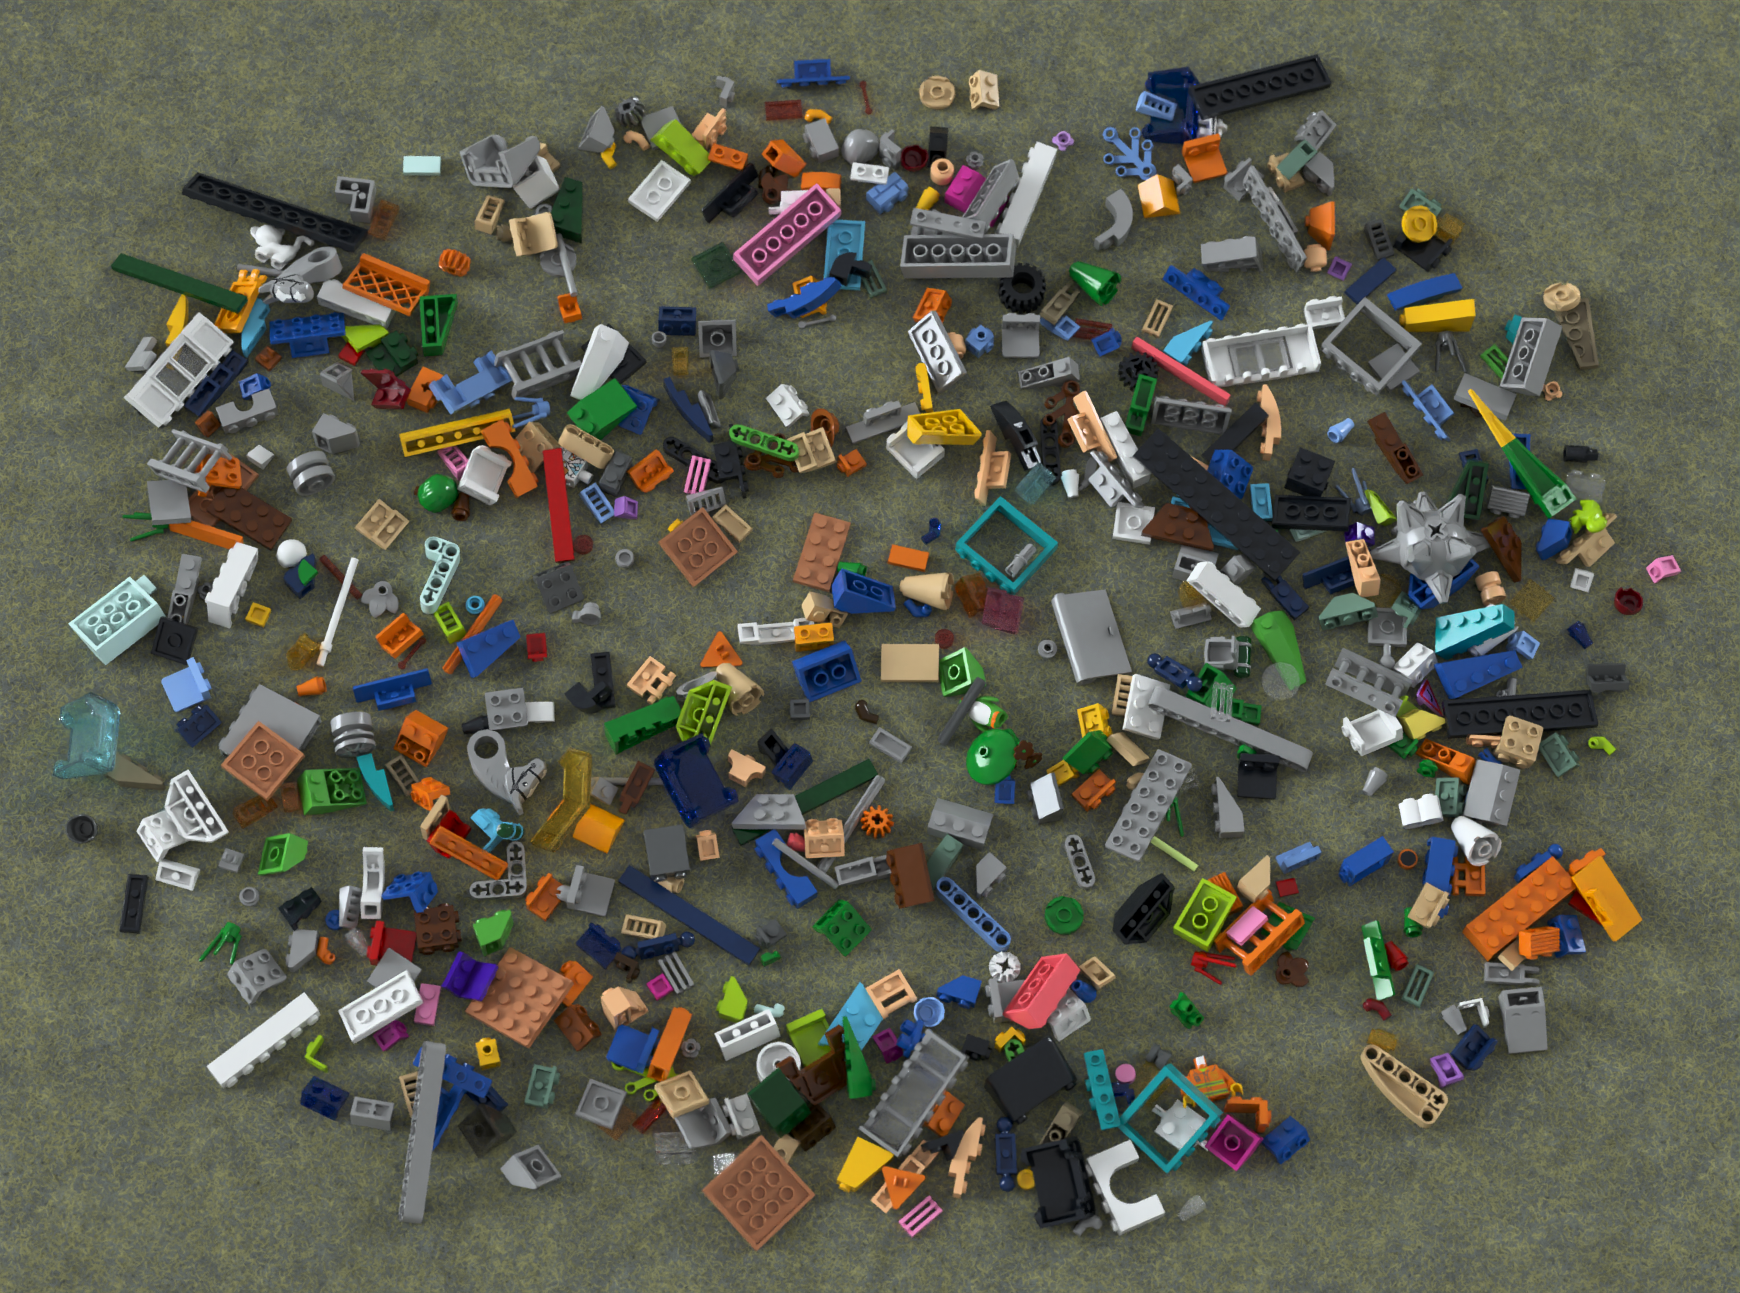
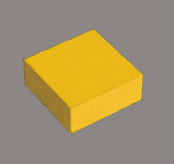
M253 602L245 620L264 628L271 609Z

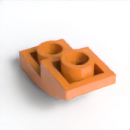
M828 172L802 173L801 189L809 190L817 183L826 193L828 188L841 187L842 176Z

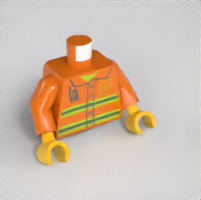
M1205 1056L1193 1059L1196 1069L1190 1070L1186 1078L1208 1099L1217 1101L1228 1098L1230 1091L1232 1097L1236 1096L1235 1092H1240L1243 1095L1242 1085L1236 1083L1223 1069L1218 1068L1217 1064L1207 1066ZM1181 1089L1183 1108H1186L1187 1103H1190L1193 1107L1198 1105Z

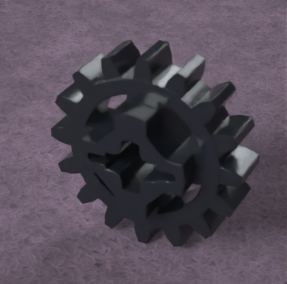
M1137 351L1135 356L1132 353H1129V358L1124 356L1123 362L1119 363L1118 369L1119 380L1124 381L1123 386L1130 385V390L1132 391L1136 386L1139 374L1157 379L1159 369L1156 368L1157 362L1152 363L1153 357L1147 358L1146 353L1141 356L1139 351Z

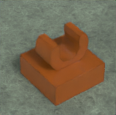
M268 345L255 357V361L269 372L282 359L281 355Z
M209 410L195 421L197 427L207 438L221 426L215 415Z

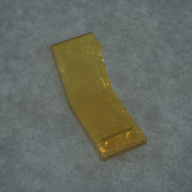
M571 747L558 761L564 768L563 800L530 840L533 846L553 853L562 846V842L590 808L592 755L589 752Z

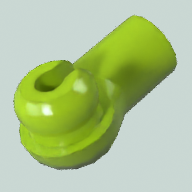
M1591 737L1588 740L1590 748L1603 749L1609 756L1617 750L1605 737Z

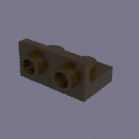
M819 1104L810 1108L811 1113L789 1132L800 1143L805 1152L814 1147L836 1128L831 1116Z

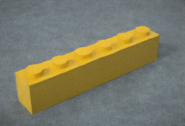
M510 408L401 433L399 436L404 456H412L484 439L480 431L502 419L504 423L508 422L512 432H515V428H512L514 421Z

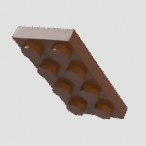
M222 487L206 509L209 514L270 551L292 522V518L241 487L240 489Z

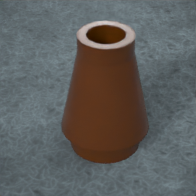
M464 492L458 494V498L451 511L452 517L457 521H466L470 516V495Z

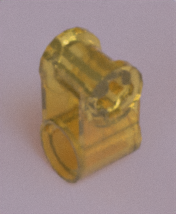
M303 633L286 653L288 667L293 671L301 670L319 651L321 644L319 642L315 643L308 637V634ZM294 657L300 658L296 662L291 661Z

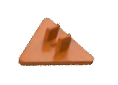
M719 631L700 666L702 668L718 667L722 663L741 666L743 662L724 634Z
M887 1166L882 1167L893 1208L898 1209L925 1180V1176Z

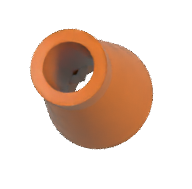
M318 676L296 686L299 697L322 695L323 692L327 691L324 678Z

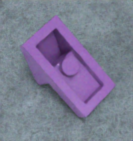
M1449 1053L1430 1058V1065L1438 1075L1440 1088L1464 1080L1463 1074Z

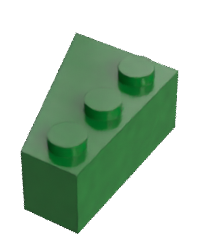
M457 294L419 296L424 357L443 355L458 306Z

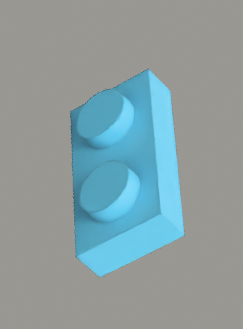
M1269 483L1250 484L1252 510L1264 521H1272L1273 513Z

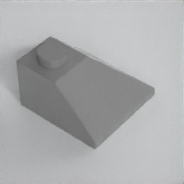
M601 106L590 118L578 147L579 150L603 153L607 147L611 148L614 142V138H612L614 128L605 107Z
M539 1145L514 1154L501 1167V1171L512 1185L537 1189L562 1177Z

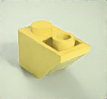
M1413 709L1398 717L1405 734L1409 738L1417 740L1424 738L1429 731L1434 732L1441 729L1442 725L1445 724V718L1419 709Z

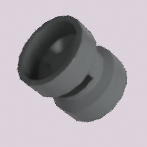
M1155 1043L1145 1060L1149 1063H1155L1156 1067L1161 1070L1169 1061L1172 1053L1162 1050L1161 1046Z

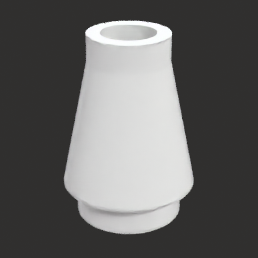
M1077 470L1063 471L1061 480L1067 497H1078L1079 474H1077Z

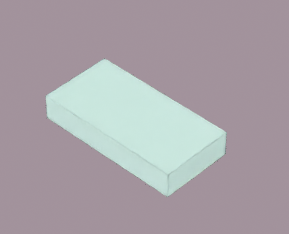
M404 156L403 174L440 176L441 156Z

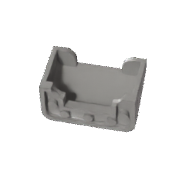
M490 135L459 152L468 179L473 185L510 188L519 182L539 153L540 142L537 136H529L524 142L511 149H507V143L500 135Z

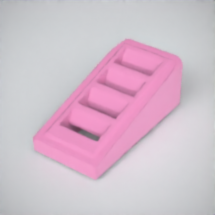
M456 445L437 450L438 455L460 482L468 463L467 457ZM451 450H454V452L451 453L450 455H448V456L445 455V454H447L448 452H450Z

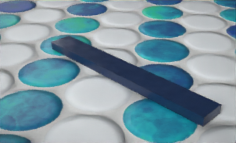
M629 865L618 880V883L746 965L750 966L759 953V947L670 892L654 880H651Z

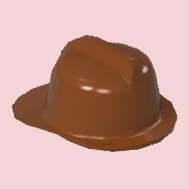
M816 409L811 416V432L823 427L832 448L834 437L839 431V421L833 413L828 412L826 409Z

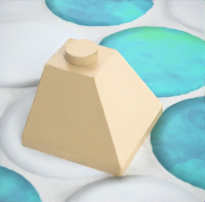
M1268 855L1239 880L1236 888V893L1239 896L1253 903L1258 899L1263 900L1269 893L1267 891L1270 886V857Z

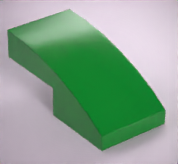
M1224 698V714L1251 725L1260 724L1262 705L1244 703V700Z

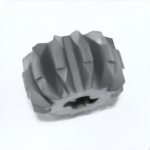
M629 97L628 100L623 99L622 103H618V107L615 108V116L623 127L628 126L631 128L633 125H637L638 122L643 121L642 118L646 116V109L637 97Z

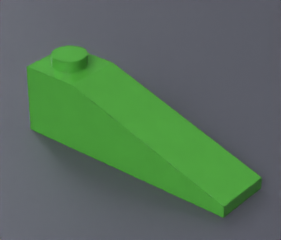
M1285 611L1268 612L1253 620L1252 631L1289 691L1305 684L1306 677L1294 626Z

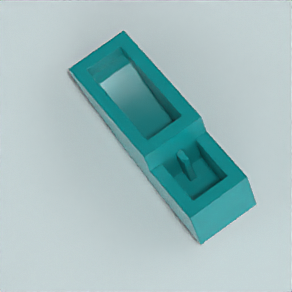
M372 753L356 757L362 776L369 789L388 810L394 811L384 769L376 771Z

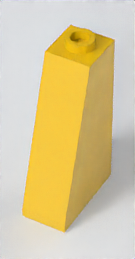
M1474 299L1404 308L1403 314L1399 316V324L1407 332H1469L1476 316Z

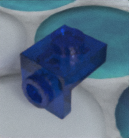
M1111 1083L1114 1097L1126 1096L1129 1107L1132 1101L1135 1100L1134 1088L1130 1089L1128 1083Z

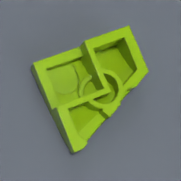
M379 324L345 326V335L342 338L346 343L349 341L358 353L369 346L374 348L379 345L381 339L389 335V332Z

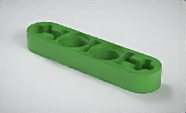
M739 424L730 428V438L736 444L787 461H794L799 457L798 446L791 441ZM741 431L742 435H738V437H735V433ZM753 436H759L761 441L758 444H753L750 442V439ZM770 442H777L778 447L775 450H770L768 444ZM793 448L795 453L788 455L786 450L790 451Z

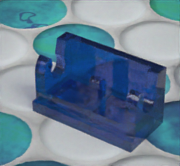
M794 742L771 771L775 780L778 783L780 781L783 782L784 786L791 790L813 762L810 752Z

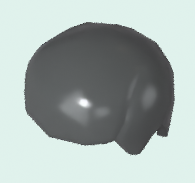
M87 814L75 815L69 818L66 823L65 833L69 840L77 844H85L96 837L98 824L93 817Z

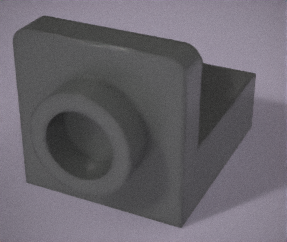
M774 919L764 927L756 928L757 935L755 938L761 946L765 945L768 949L786 937L787 934L778 921Z

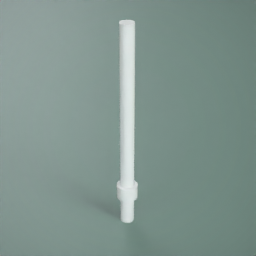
M352 557L324 642H321L319 648L320 654L316 663L318 666L324 667L327 655L331 652L333 646L331 643L359 561L357 558Z

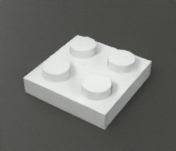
M1118 502L1112 539L1150 545L1151 538L1141 536V533L1153 519L1155 507L1144 506L1141 509L1133 507L1130 503Z

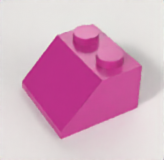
M1228 1114L1204 1147L1238 1171L1251 1157L1264 1138L1232 1114Z

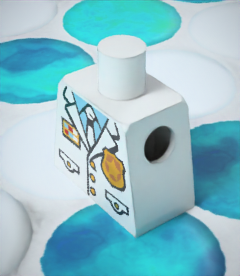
M560 447L563 452L566 485L574 488L579 480L589 484L593 474L586 471L588 462Z

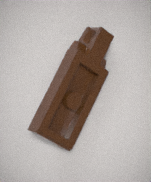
M637 761L620 794L619 800L623 803L619 812L626 815L630 807H636L656 769Z

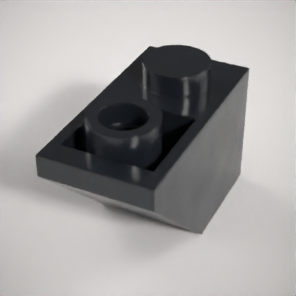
M930 126L927 168H931L932 163L937 159H946L948 127Z

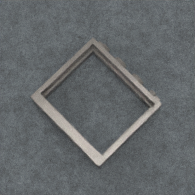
M1364 297L1325 339L1320 350L1326 354V358H1331L1339 369L1345 370L1354 381L1360 382L1367 392L1371 391L1374 395L1378 396L1419 351L1422 343ZM1360 312L1408 350L1380 382L1375 380L1332 344L1337 336Z

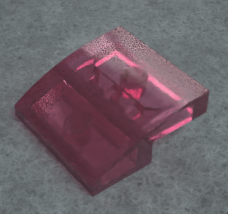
M988 587L982 624L1017 635L1024 597L1006 594L1007 591Z

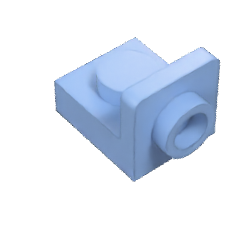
M1520 631L1509 636L1506 649L1508 651L1516 650L1530 660L1534 658L1540 642L1525 631Z

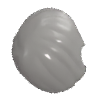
M856 129L844 140L841 148L842 157L852 165L853 162L865 164L876 156L879 151L880 142L877 135L872 131Z

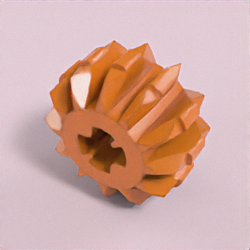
M447 249L443 250L438 264L444 272L462 277L469 271L471 259L460 251Z
M878 805L877 810L871 806L870 812L864 811L863 815L865 817L861 818V823H863L862 830H867V836L874 833V839L877 838V834L884 838L885 832H891L890 827L894 826V822L891 821L893 815L887 814V808L881 811V806ZM875 819L879 820L878 825L875 824Z

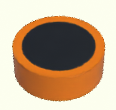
M1410 849L1402 850L1397 858L1399 866L1406 870L1414 868L1418 861L1417 854Z

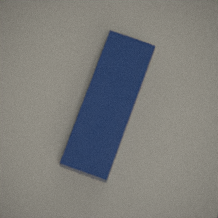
M1383 257L1345 290V294L1358 305L1364 297L1367 298L1390 278L1397 269Z

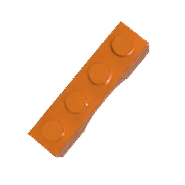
M502 419L482 429L480 432L489 448L503 449L512 458L514 468L507 483L515 498L538 487V479L534 472H530L528 468L530 464L526 456L521 455L519 451L521 447L517 439L512 438L510 434L512 430L508 422L504 423Z

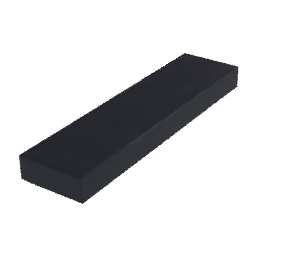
M1255 402L1202 456L1210 463L1214 450L1234 451L1269 415Z

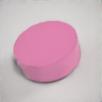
M1122 1064L1116 1069L1115 1075L1120 1084L1129 1085L1134 1082L1136 1072L1133 1066Z

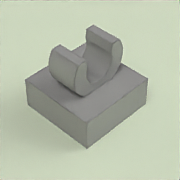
M225 848L219 868L238 874L245 855Z

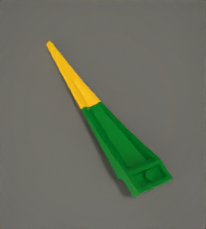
M1472 389L1468 390V393L1535 505L1538 503L1547 518L1553 517L1575 501L1576 497L1567 484L1537 459L1501 423Z

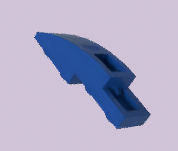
M827 277L820 282H810L806 286L800 287L801 294H794L790 298L777 299L773 303L767 304L768 312L774 317L788 314L794 319L820 307L834 296L842 287L841 283L835 277Z

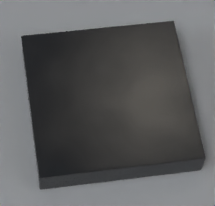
M164 616L160 617L151 654L188 665L186 660L191 657L198 628Z

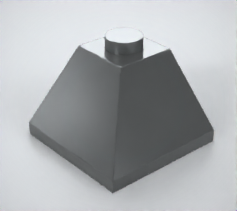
M712 350L710 351V368L719 399H723L736 379V371H739L737 360H733L732 354Z

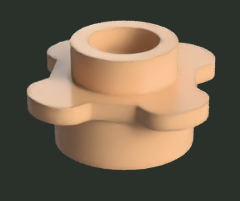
M1552 381L1543 385L1542 391L1545 394V400L1551 401L1553 398H1560L1562 396L1557 382Z

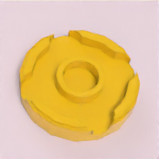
M1421 205L1414 206L1403 215V232L1410 240L1418 243L1425 242L1435 234L1437 220L1434 213L1429 211V208Z

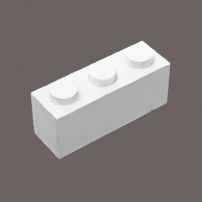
M769 1009L714 1033L726 1061L781 1037Z

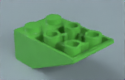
M360 768L305 770L297 778L304 815H319L367 804Z

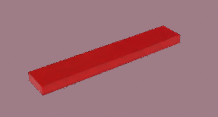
M562 448L543 450L555 562L573 561L575 556Z

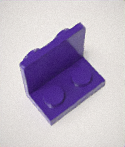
M459 951L441 987L458 998L482 1001L487 994L492 980L495 978L498 966L496 964L478 962L466 953Z

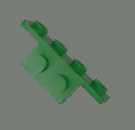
M1375 920L1362 925L1361 928L1377 1000L1382 1001L1395 996L1380 922Z

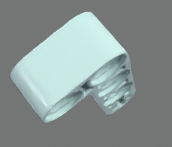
M434 536L429 537L425 541L427 558L436 562L420 595L421 610L425 614H433L437 611L460 562V549L458 545ZM437 547L438 549L431 550L430 548ZM447 569L448 571L441 572L440 570ZM440 585L439 588H434L433 586Z

